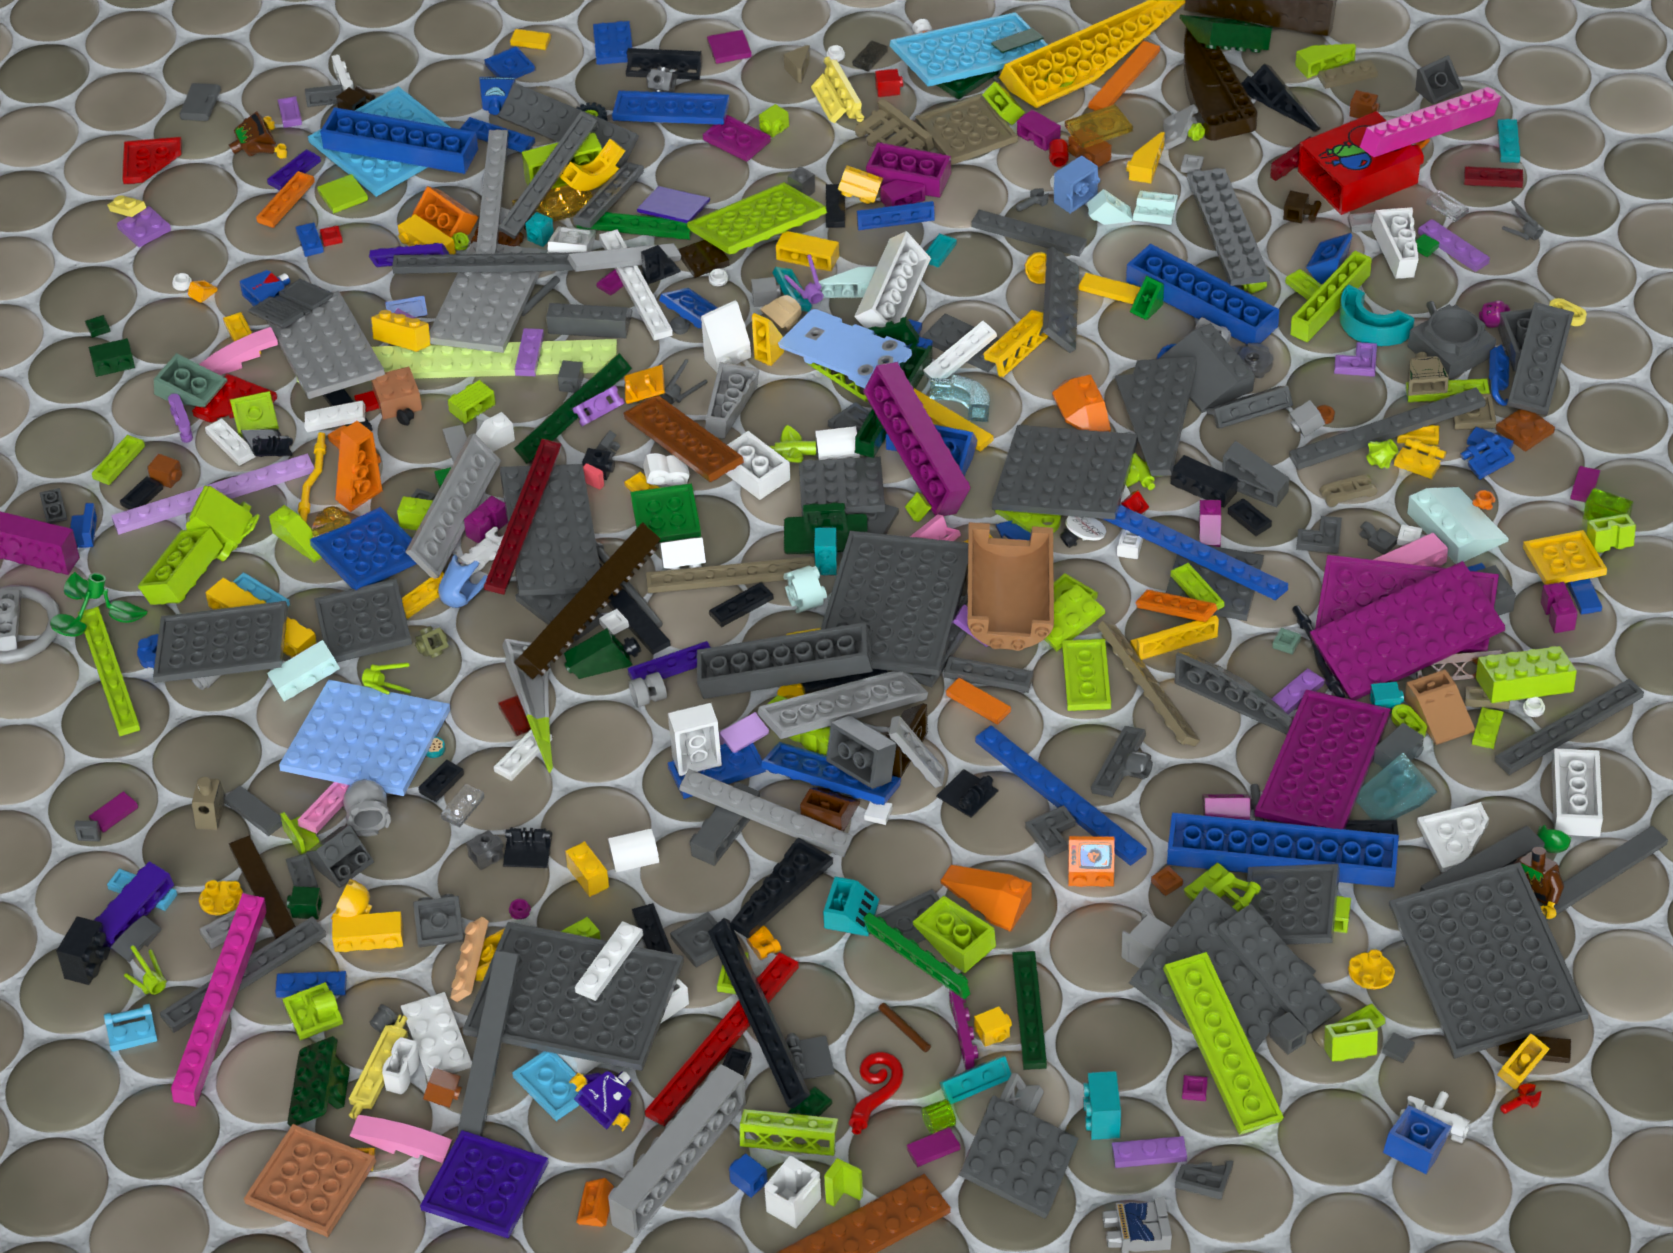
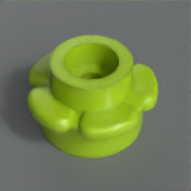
M1193 123L1188 131V136L1193 141H1199L1205 134V129L1201 123Z
M458 232L451 237L454 240L456 250L467 249L469 238L466 234Z

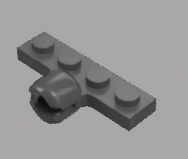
M1124 726L1091 786L1093 794L1113 797L1125 776L1139 779L1149 777L1153 765L1151 755L1138 751L1146 737L1145 729Z

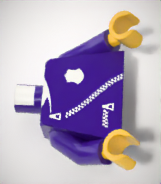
M606 1071L603 1074L598 1072L586 1075L577 1073L569 1081V1083L576 1085L577 1088L575 1090L579 1092L574 1100L606 1130L611 1124L613 1126L617 1124L621 1127V1131L624 1132L630 1123L631 1102L629 1097L632 1092L626 1087L631 1082L630 1076L623 1071L616 1077L610 1071Z

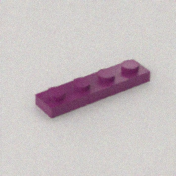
M949 989V998L965 1070L975 1067L974 1059H978L977 1045H972L971 1041L974 1040L973 1027L968 1026L967 1023L970 1021L969 1009L963 1006V1003H966V999H962Z

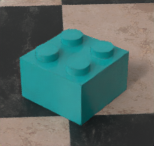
M1116 1071L1088 1073L1087 1083H1083V1109L1086 1111V1131L1091 1132V1140L1120 1138L1121 1106Z

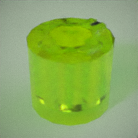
M947 1099L940 1100L921 1109L924 1123L931 1134L956 1125L955 1114Z

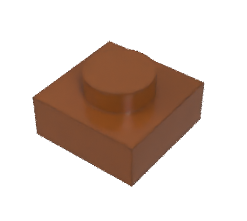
M1167 866L1151 876V883L1167 896L1183 885V879L1171 867Z

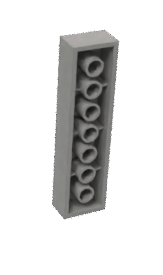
M722 1064L715 1071L709 1073L706 1082L695 1090L693 1097L687 1104H683L676 1118L668 1122L665 1131L660 1137H656L653 1140L650 1149L639 1157L635 1167L631 1171L626 1172L620 1185L611 1190L608 1200L612 1226L634 1238L640 1234L746 1105L744 1076Z

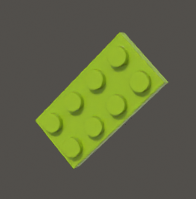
M1105 639L1063 640L1062 652L1067 711L1111 709Z

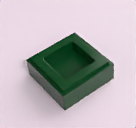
M104 315L85 321L92 338L111 332Z

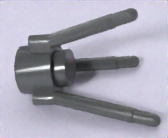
M1512 200L1511 203L1516 208L1515 212L1526 221L1523 226L1524 233L1505 226L1502 229L1523 237L1527 241L1530 238L1533 240L1539 239L1543 234L1544 228L1533 220L1515 200Z
M688 359L684 360L677 373L666 386L665 393L661 394V398L670 404H673L675 401L680 403L683 398L707 383V380H704L683 394L680 393L681 388L676 384V381L687 365Z

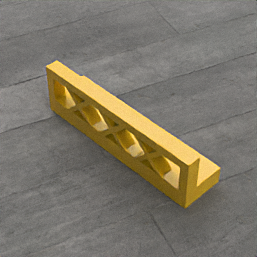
M1031 310L983 353L985 360L996 363L1000 377L1006 376L1049 337L1044 332L1040 334L1041 327H1043V313ZM1032 336L1031 342L1027 346L1029 338ZM1020 347L1019 353H1018V355L1015 357L1016 351H1017V349ZM1008 358L1006 366L1004 367L1003 362Z
M1215 615L1211 616L1206 622L1192 621L1133 639L1130 645L1141 660L1218 637L1219 619Z

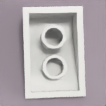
M558 226L548 241V253L592 252L596 230Z
M736 300L701 316L704 358L716 373L718 372L720 362L736 365L751 358L750 341Z

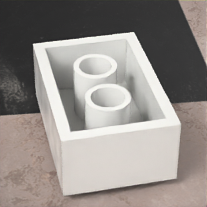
M749 431L728 444L729 447L742 455L744 463L725 474L759 500L790 480L789 461Z
M711 703L668 713L672 757L679 776L686 775L688 769L698 772L722 766L718 721Z

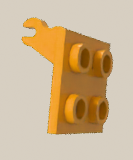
M663 365L624 376L627 404L665 393Z

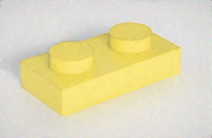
M123 195L115 197L108 204L111 212L133 217L146 209L144 201Z

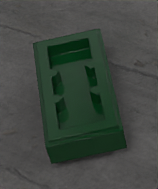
M814 1086L809 1091L810 1096L796 1108H791L787 1114L819 1117L832 1105V1099Z

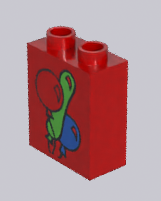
M1378 111L1300 142L1298 172L1340 215L1418 184L1420 165L1424 163V156L1417 144L1414 143L1376 157L1371 156L1360 148L1366 128L1387 121Z

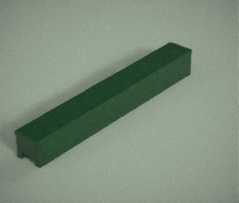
M913 342L909 348L912 351V356L906 362H901L899 365L910 385L916 389L924 376L923 370L932 362V346H928L926 349L918 347L917 342ZM873 408L855 436L854 451L856 454L871 458L875 457L887 433Z

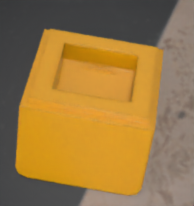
M205 280L190 282L188 296L198 302H203L217 292L218 288Z

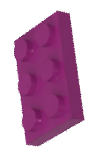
M727 114L724 125H713L703 133L704 141L746 162L771 142L770 135Z

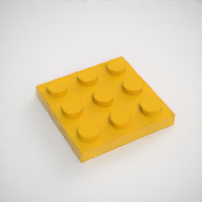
M1584 530L1523 542V549L1544 585L1595 578L1607 573L1605 564Z

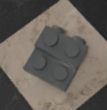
M445 894L441 898L422 897L418 901L413 902L419 948L464 942L459 896Z

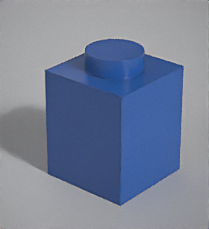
M746 1153L740 1159L733 1161L729 1168L730 1182L751 1198L768 1182L767 1169Z

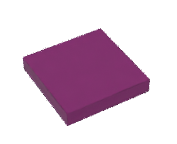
M743 30L707 36V42L716 64L752 57V52Z

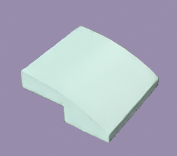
M1140 190L1133 213V220L1171 225L1178 195Z

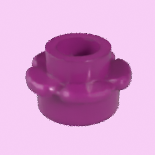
M516 899L512 901L509 913L513 919L521 920L530 915L531 906L526 900Z

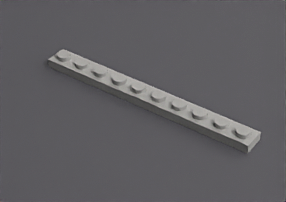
M489 130L476 254H497L509 137L508 130Z

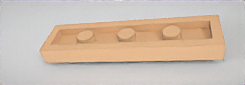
M483 917L470 922L465 928L466 935L460 948L461 955L456 965V976L451 985L452 992L450 998L456 1002L472 993L489 922Z

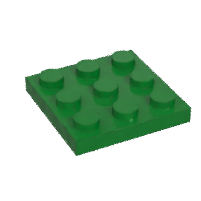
M692 483L630 492L636 529L643 522L661 539L658 543L701 537Z

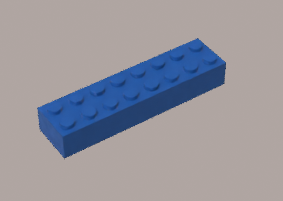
M335 107L320 131L323 149L463 174L467 172L478 151L476 132Z
M1151 243L1127 264V283L1141 287L1146 276L1163 283L1164 302L1199 320L1203 317L1218 326L1226 327L1230 331L1231 337L1247 345L1248 343H1262L1278 328V308L1235 286H1230L1229 283Z

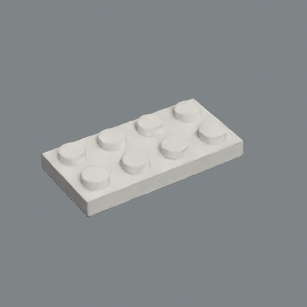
M445 992L401 1005V1012L407 1017L406 1025L411 1038L417 1043L419 1059L427 1081H429L434 1067L449 1073H456L471 1068L472 1061Z

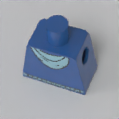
M480 77L483 110L489 111L492 115H497L513 84L516 83L515 77Z

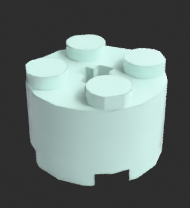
M805 566L784 573L783 578L785 580L788 579L789 585L785 587L787 597L792 607L797 606L796 613L823 605V599L827 598V593L824 586H820L818 580L820 574L816 566Z

